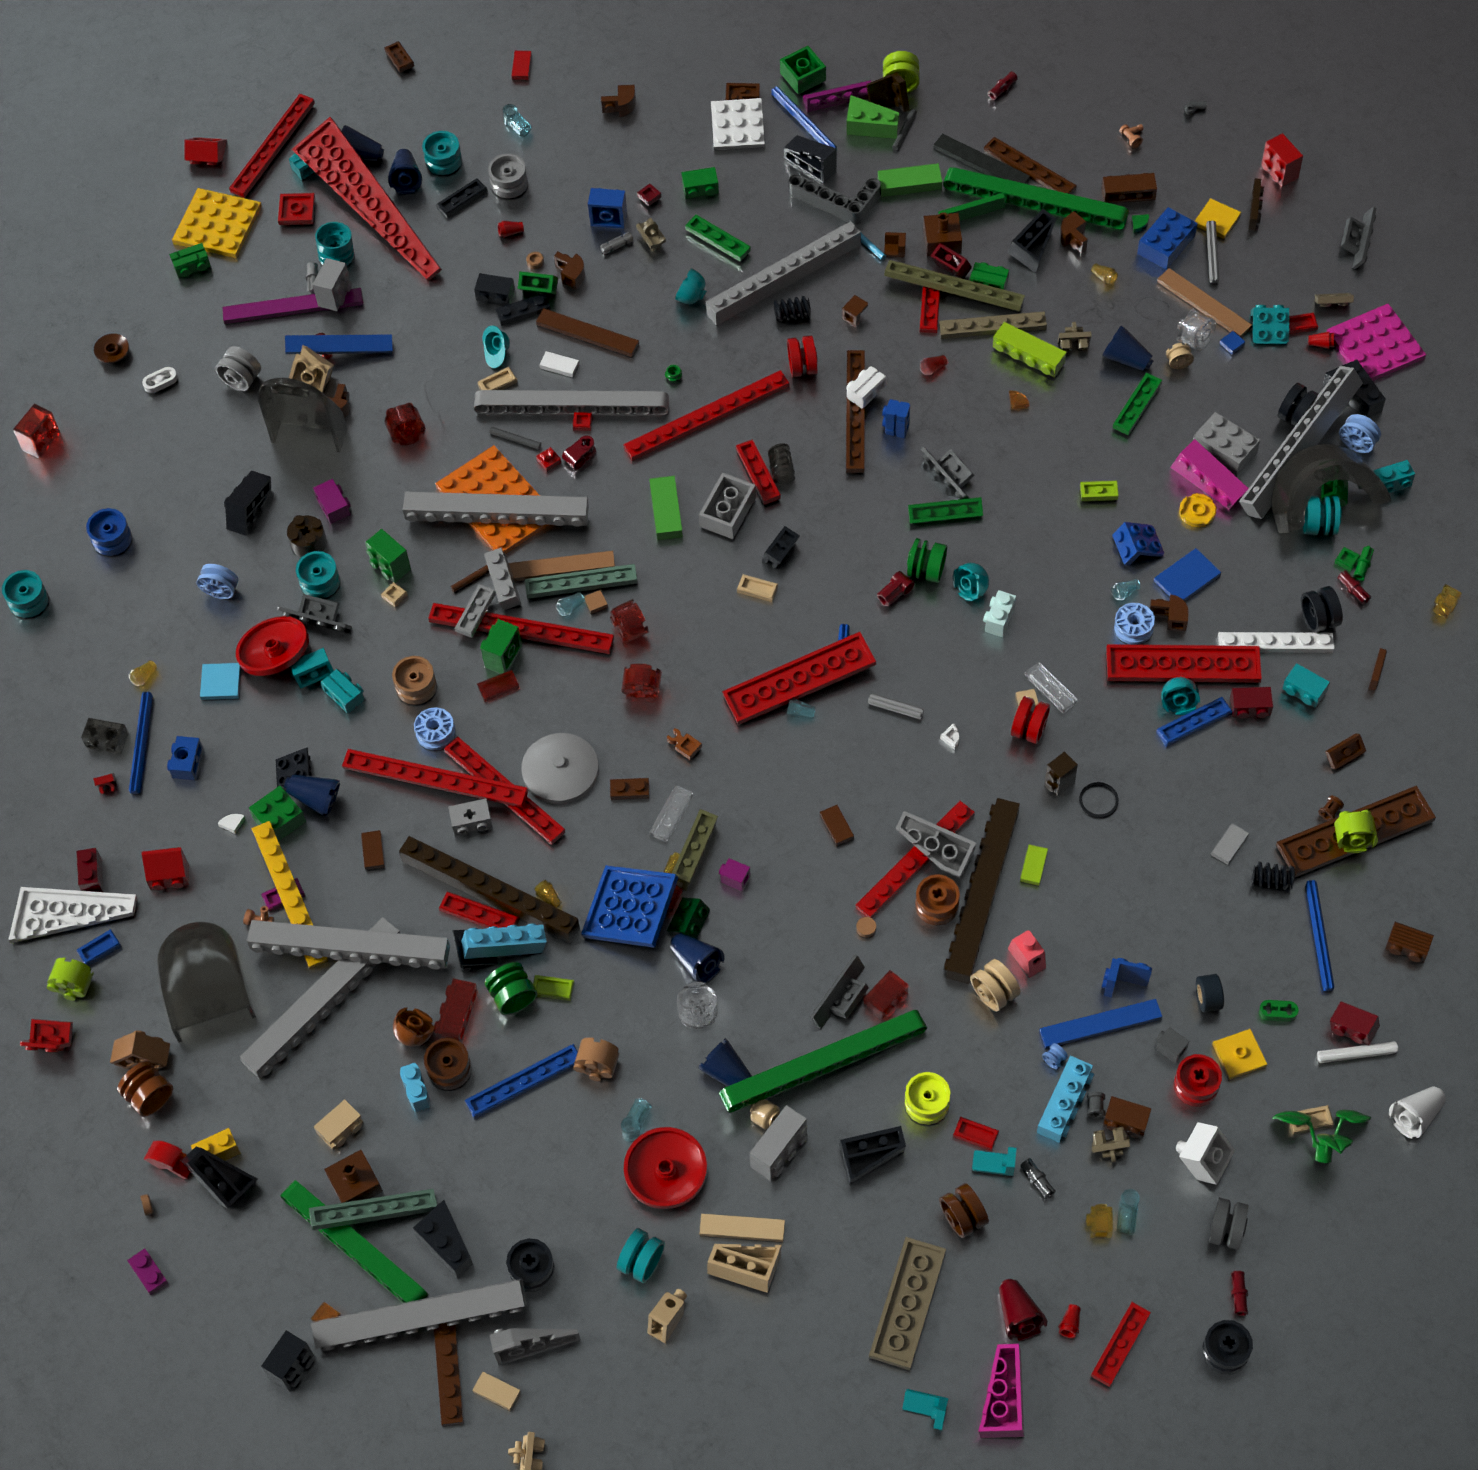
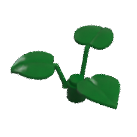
M1339 1110L1336 1112V1116L1340 1117L1334 1135L1318 1134L1317 1139L1319 1142L1316 1141L1313 1124L1310 1121L1312 1117L1305 1113L1284 1111L1274 1115L1272 1120L1278 1119L1293 1125H1308L1313 1141L1312 1147L1316 1148L1315 1160L1321 1163H1331L1333 1149L1341 1154L1347 1147L1353 1144L1351 1138L1338 1135L1343 1122L1363 1123L1371 1120L1372 1117L1354 1110Z

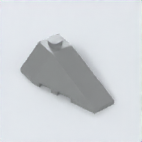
M906 811L903 812L896 826L897 831L941 870L959 878L967 868L975 851L976 842Z
M501 1328L490 1335L492 1349L498 1365L581 1340L578 1329L506 1330Z

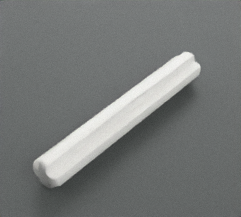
M1393 1041L1370 1044L1369 1046L1362 1045L1317 1052V1060L1319 1063L1395 1054L1398 1052L1397 1042Z

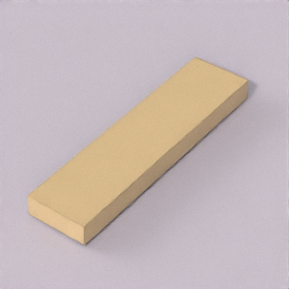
M701 1214L699 1235L783 1242L785 1220Z

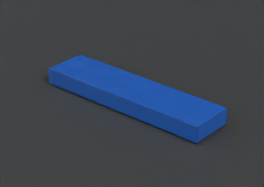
M1220 697L1158 728L1156 733L1165 746L1168 747L1231 715L1232 710L1224 698Z

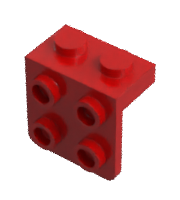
M31 1019L30 1039L20 1041V1046H26L25 1050L45 1048L46 1052L64 1051L65 1047L71 1046L73 1022Z

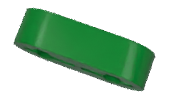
M1265 1000L1259 1008L1260 1017L1267 1021L1291 1022L1297 1018L1299 1012L1297 1004L1292 1001ZM1266 1007H1270V1010H1272L1271 1014L1267 1013ZM1287 1008H1290V1011L1292 1012L1291 1015H1288L1286 1011Z

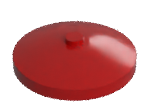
M281 616L267 619L253 626L243 635L236 647V659L240 667L251 675L266 676L281 672L296 663L305 653L309 644V634L304 624L296 618Z
M660 1127L649 1130L640 1135L631 1144L624 1159L626 1184L639 1201L650 1207L671 1209L682 1206L691 1201L700 1192L706 1180L707 1161L704 1150L692 1135L683 1130L672 1127Z

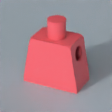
M1027 930L1012 939L1008 950L1029 978L1046 969L1045 951L1031 931Z

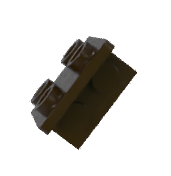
M897 72L867 83L869 102L886 108L896 106L903 112L910 110L906 82Z

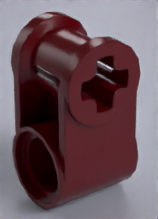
M588 435L582 436L563 452L562 459L574 470L580 469L596 455L594 439Z

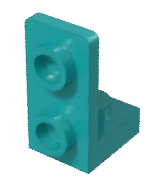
M1008 1147L1007 1154L975 1150L972 1170L1014 1176L1017 1148Z
M906 1389L902 1408L903 1410L931 1416V1419L935 1420L934 1428L942 1430L949 1398Z

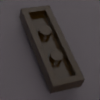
M1258 178L1254 179L1248 230L1254 231L1256 224H1260L1261 213H1258V210L1262 209L1263 200L1259 199L1263 197L1264 186H1261L1262 179Z

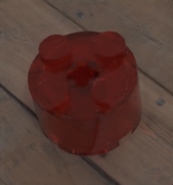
M412 403L389 408L386 411L384 422L394 443H400L402 446L411 445L419 440L421 434L424 435L425 424L418 409Z
M633 599L612 608V611H610L611 623L614 627H618L620 631L618 635L622 643H629L649 633L648 626H643L645 618L637 603L633 604Z
M631 664L628 669L627 666L624 667L621 691L626 695V699L636 701L637 698H645L648 702H655L660 692L661 670L657 668L655 671L651 669V665Z

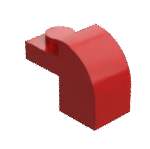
M153 1141L144 1157L145 1161L160 1170L168 1169L182 1179H187L190 1173L188 1168L181 1162L186 1156L182 1149L164 1141Z

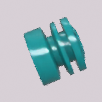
M328 222L317 229L315 238L318 258L323 265L326 258L344 262L348 266L354 258L352 234L349 227L340 222Z
M1305 496L1302 515L1304 535H1317L1320 527H1322L1324 535H1328L1329 530L1331 535H1338L1342 517L1339 497L1333 496L1330 502L1329 496H1325L1323 504H1321L1319 496Z

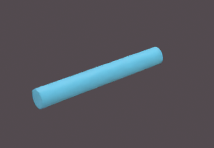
M861 233V242L880 260H884L886 255Z

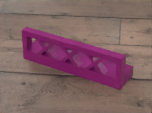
M871 80L803 95L807 112L847 104L850 102L851 95L863 100L869 99L866 85Z

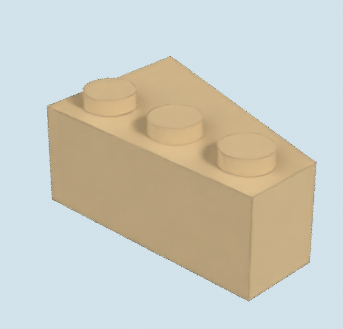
M714 1244L708 1259L707 1274L768 1293L781 1258L782 1245L761 1247V1244H755V1246Z

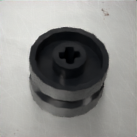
M1296 383L1281 403L1277 414L1278 418L1285 422L1291 420L1292 426L1295 427L1319 393L1313 390L1307 393L1306 386Z
M1331 586L1322 587L1317 592L1312 590L1302 594V613L1307 626L1312 632L1323 631L1326 629V626L1334 628L1342 624V607L1335 590Z
M530 1238L520 1240L511 1247L507 1254L506 1265L511 1281L523 1279L525 1292L543 1290L552 1281L555 1265L551 1250L542 1241Z
M1222 1320L1209 1328L1202 1345V1356L1205 1363L1213 1371L1223 1375H1232L1240 1372L1246 1366L1253 1350V1339L1249 1331L1242 1324L1234 1320Z

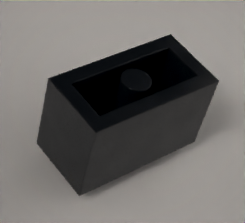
M479 273L474 288L477 301L496 303L498 305L510 304L515 291L513 278Z

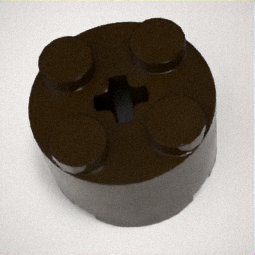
M297 515L287 528L290 546L297 556L303 557L307 553L324 551L326 548L327 539L320 519L309 515Z

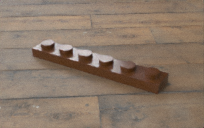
M447 1322L440 1323L439 1328L434 1329L442 1427L464 1424L456 1324L447 1326Z

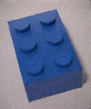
M1167 207L1139 240L1137 254L1167 270L1195 237L1197 222Z

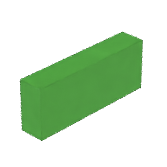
M939 163L878 171L877 179L881 183V197L942 190Z
M675 476L649 479L657 540L683 537Z

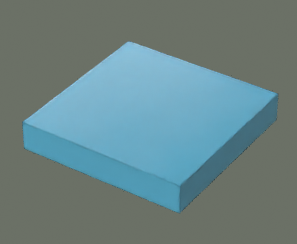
M239 663L202 664L201 700L239 699L241 675Z

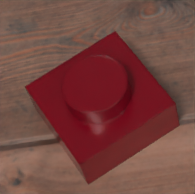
M648 184L637 192V197L649 207L661 198V192L652 184Z

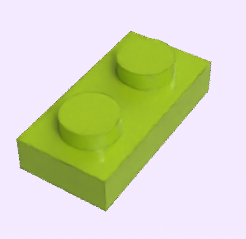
M1117 481L1080 482L1081 501L1118 500Z

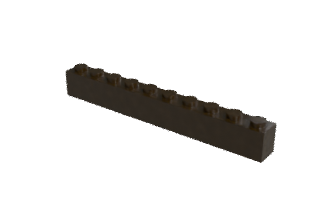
M997 798L996 804L991 805L989 815L992 816L991 821L986 822L984 832L987 833L986 838L981 839L979 849H982L981 855L976 856L974 866H977L976 872L971 873L969 883L972 884L971 889L966 890L964 900L967 901L966 906H962L959 918H962L961 923H957L954 935H956L955 942L951 941L949 953L952 954L950 959L946 958L943 970L947 971V979L970 984V976L973 974L1018 818L1020 803Z
M408 836L399 850L402 862L503 912L515 915L528 924L544 925L546 933L569 944L580 929L577 917L411 836Z

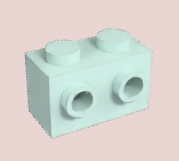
M998 590L996 597L992 596L989 605L991 609L989 612L986 611L983 622L986 623L985 632L1003 638L1015 608L1016 595Z

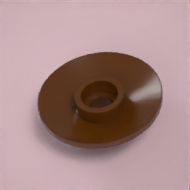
M115 333L102 336L94 345L96 358L104 363L118 362L129 351L127 339Z

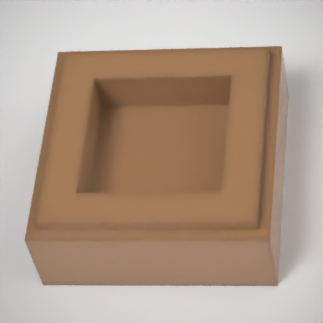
M601 590L583 596L591 614L608 608Z

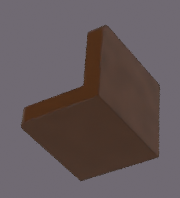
M886 232L884 248L886 257L905 258L906 233Z
M854 295L842 308V319L857 327L860 324V314L868 307V302Z

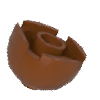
M408 1008L400 1009L393 1022V1032L397 1040L403 1045L417 1047L426 1043L435 1028V1025H432V1018L427 1013L416 1008L413 1011L407 1010Z

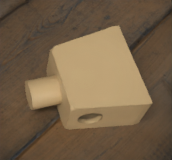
M677 1289L673 1295L666 1292L648 1316L647 1333L665 1344L683 1317L684 1301L687 1298V1294L684 1291Z

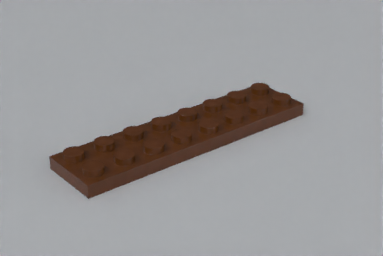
M1417 785L1352 811L1361 812L1369 810L1375 820L1378 836L1377 844L1431 823L1436 819ZM1339 817L1277 841L1276 846L1288 867L1294 866L1295 877L1354 854L1344 852V848L1341 847L1340 849L1338 847L1334 823Z

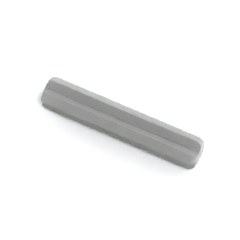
M871 694L868 699L870 705L921 719L924 713L923 708L880 695Z

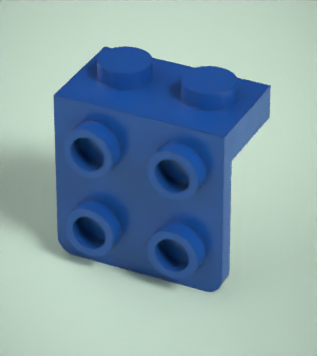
M1124 522L1112 534L1124 565L1130 566L1140 555L1158 557L1164 555L1162 545L1152 525Z
M1113 958L1110 969L1106 968L1101 987L1105 988L1104 996L1112 998L1116 980L1147 987L1152 968L1144 963L1136 964L1128 962L1124 958Z

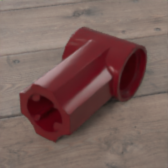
M898 571L893 575L890 583L877 593V598L884 606L889 607L902 594L907 595L913 589L915 582L902 571Z

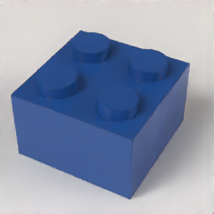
M591 188L588 200L590 226L625 229L627 218L625 191Z

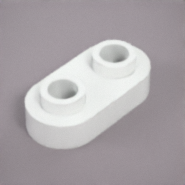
M164 367L147 375L143 379L142 384L145 391L155 393L174 384L178 376L174 368Z

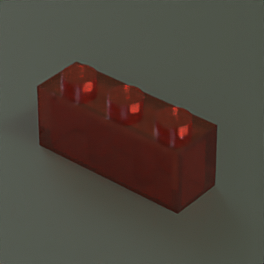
M453 978L451 985L447 986L445 994L447 998L445 1003L441 1004L440 1019L435 1022L434 1033L437 1040L452 1038L462 1043L478 994L476 983Z

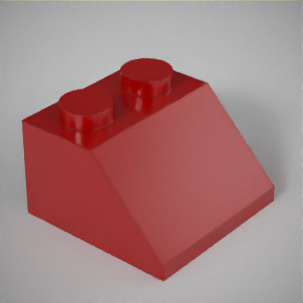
M199 137L185 139L184 159L190 161V164H200V161L207 162V165H217V162L223 160L227 139Z
M181 847L142 852L146 882L150 890L160 891L164 888H182L189 885V863Z

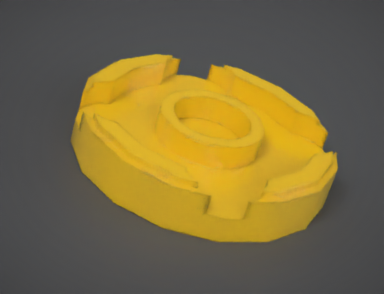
M1195 493L1192 496H1186L1182 500L1179 514L1186 524L1200 528L1213 522L1217 508L1210 497Z

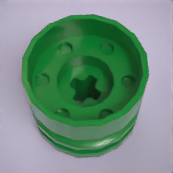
M916 538L908 555L907 576L913 577L915 570H917L916 578L920 579L924 571L926 572V581L939 583L945 566L948 546L935 542L932 549L929 550V542L927 540L924 541L921 548V539Z
M511 962L497 968L484 982L491 997L494 998L497 1008L503 1015H510L523 1010L537 997V990L531 980L527 979V973L519 962Z

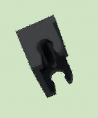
M784 526L765 551L762 561L767 563L770 560L773 562V568H776L799 539L800 535Z

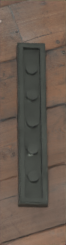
M943 133L933 145V149L987 175L1027 184L1030 180L1029 175Z

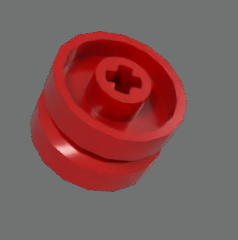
M812 335L803 336L801 340L802 348H800L797 338L787 339L788 360L792 378L802 376L803 365L808 376L817 375L818 373L817 351Z
M1024 696L1014 717L1010 735L1021 739L1026 733L1027 741L1037 745L1045 730L1051 705L1039 702L1035 707L1034 699Z
M1194 1054L1186 1057L1180 1062L1174 1079V1090L1177 1097L1183 1103L1192 1107H1202L1210 1104L1218 1094L1222 1082V1071L1219 1065L1206 1055Z

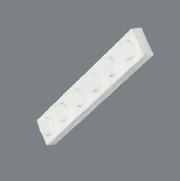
M1218 632V645L1260 646V653L1334 652L1333 633Z

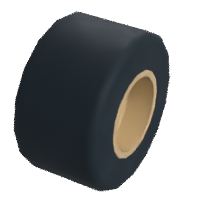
M1217 974L1198 976L1196 978V993L1201 1010L1208 1012L1223 1009L1224 993L1219 976Z

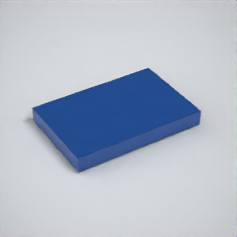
M1195 548L1154 578V582L1169 597L1170 594L1176 595L1186 601L1220 577L1221 572Z

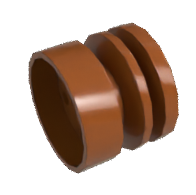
M145 1061L127 1071L120 1080L117 1091L127 1102L131 1103V1106L140 1116L145 1117L157 1112L165 1105L172 1095L173 1086L164 1076L159 1074V1071L150 1062Z

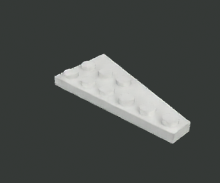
M21 887L9 942L15 943L134 916L138 898L135 894Z

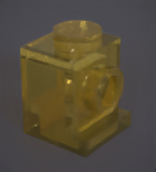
M1445 584L1442 592L1438 594L1434 601L1436 604L1434 612L1437 615L1448 618L1459 603L1462 593Z

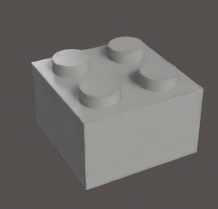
M328 258L324 261L312 284L318 307L338 311L339 307L344 304L345 296L352 287L346 263Z

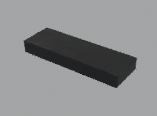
M476 178L437 203L436 207L448 218L487 193V187Z

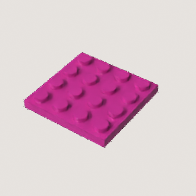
M1389 303L1328 328L1326 331L1335 334L1334 345L1345 361L1349 363L1358 360L1372 381L1426 358V353Z

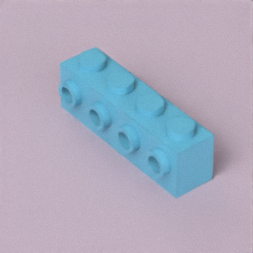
M532 923L526 926L510 925L502 928L496 926L487 929L470 928L465 930L461 942L464 959L543 953L546 945L544 925Z
M1073 1056L1069 1057L1038 1124V1134L1060 1143L1062 1137H1067L1071 1127L1068 1125L1070 1119H1075L1079 1110L1076 1106L1078 1102H1083L1087 1092L1084 1090L1086 1084L1090 1085L1095 1074L1092 1073L1093 1065Z

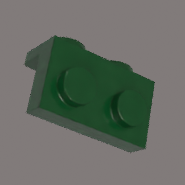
M682 897L667 931L670 935L682 933L697 939L710 912V908L701 899Z

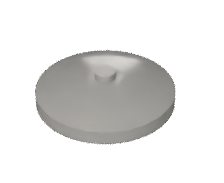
M568 733L550 734L537 740L525 753L521 767L523 781L529 792L539 800L550 804H567L584 797L593 788L599 773L597 755L592 746L581 737Z

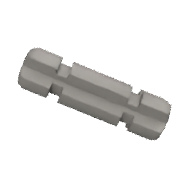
M625 233L623 237L619 236L608 241V244L607 242L600 246L603 254L611 252V249L613 251L624 246L625 243L633 242L631 233Z

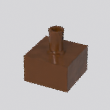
M942 212L939 215L924 216L923 232L927 256H931L940 243L956 253L962 254V235L958 213L947 214Z
M362 1150L324 1169L341 1203L370 1199L383 1192Z

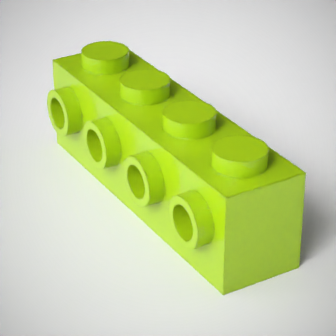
M1006 322L1002 324L993 336V348L997 351L1004 352L1013 359H1018L1046 375L1055 377L1065 364V351Z

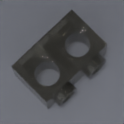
M88 718L81 738L89 749H102L109 753H122L129 733L125 724Z

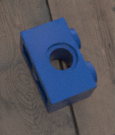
M176 737V741L171 747V760L169 759L167 763V770L173 779L195 780L203 749L199 738Z

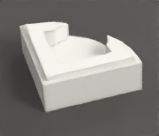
M952 724L940 735V739L954 750L959 744V732L956 725Z
M230 814L222 818L218 825L236 834L244 822L245 816Z

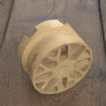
M1177 343L1172 345V349H1167L1166 356L1170 367L1173 369L1186 368L1194 361L1191 348L1187 343L1185 345Z

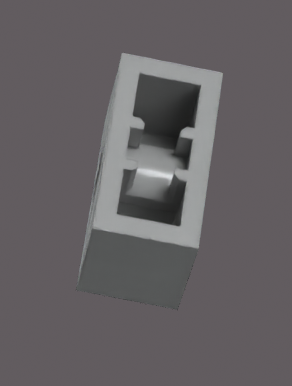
M487 799L448 806L454 835H466L469 832L485 831L488 828H492Z

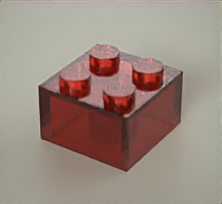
M35 403L13 428L21 449L37 458H40L48 450V447L60 434L52 412Z

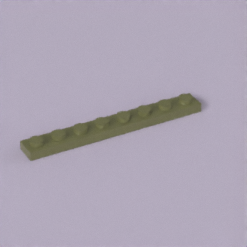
M889 260L884 276L1016 311L1021 310L1025 295L893 260Z

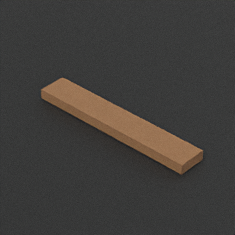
M1170 268L1158 278L1157 282L1229 332L1234 331L1242 338L1252 328V324Z
M613 551L513 562L509 563L514 582L529 578L615 567Z

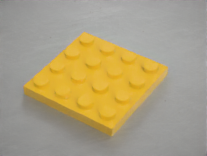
M197 188L172 238V242L175 245L184 247L203 243L206 252L237 259L262 207L261 202Z

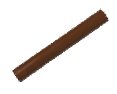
M485 565L451 585L452 591L456 592L488 573V566Z

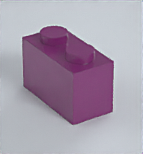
M331 479L313 487L315 497L330 524L350 516L349 508L351 505L347 497L343 498L342 494L344 493L340 484L336 485L334 480Z

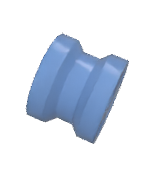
M1053 1043L1050 1046V1050L1042 1054V1058L1050 1067L1058 1069L1061 1061H1065L1068 1058V1054L1061 1046Z

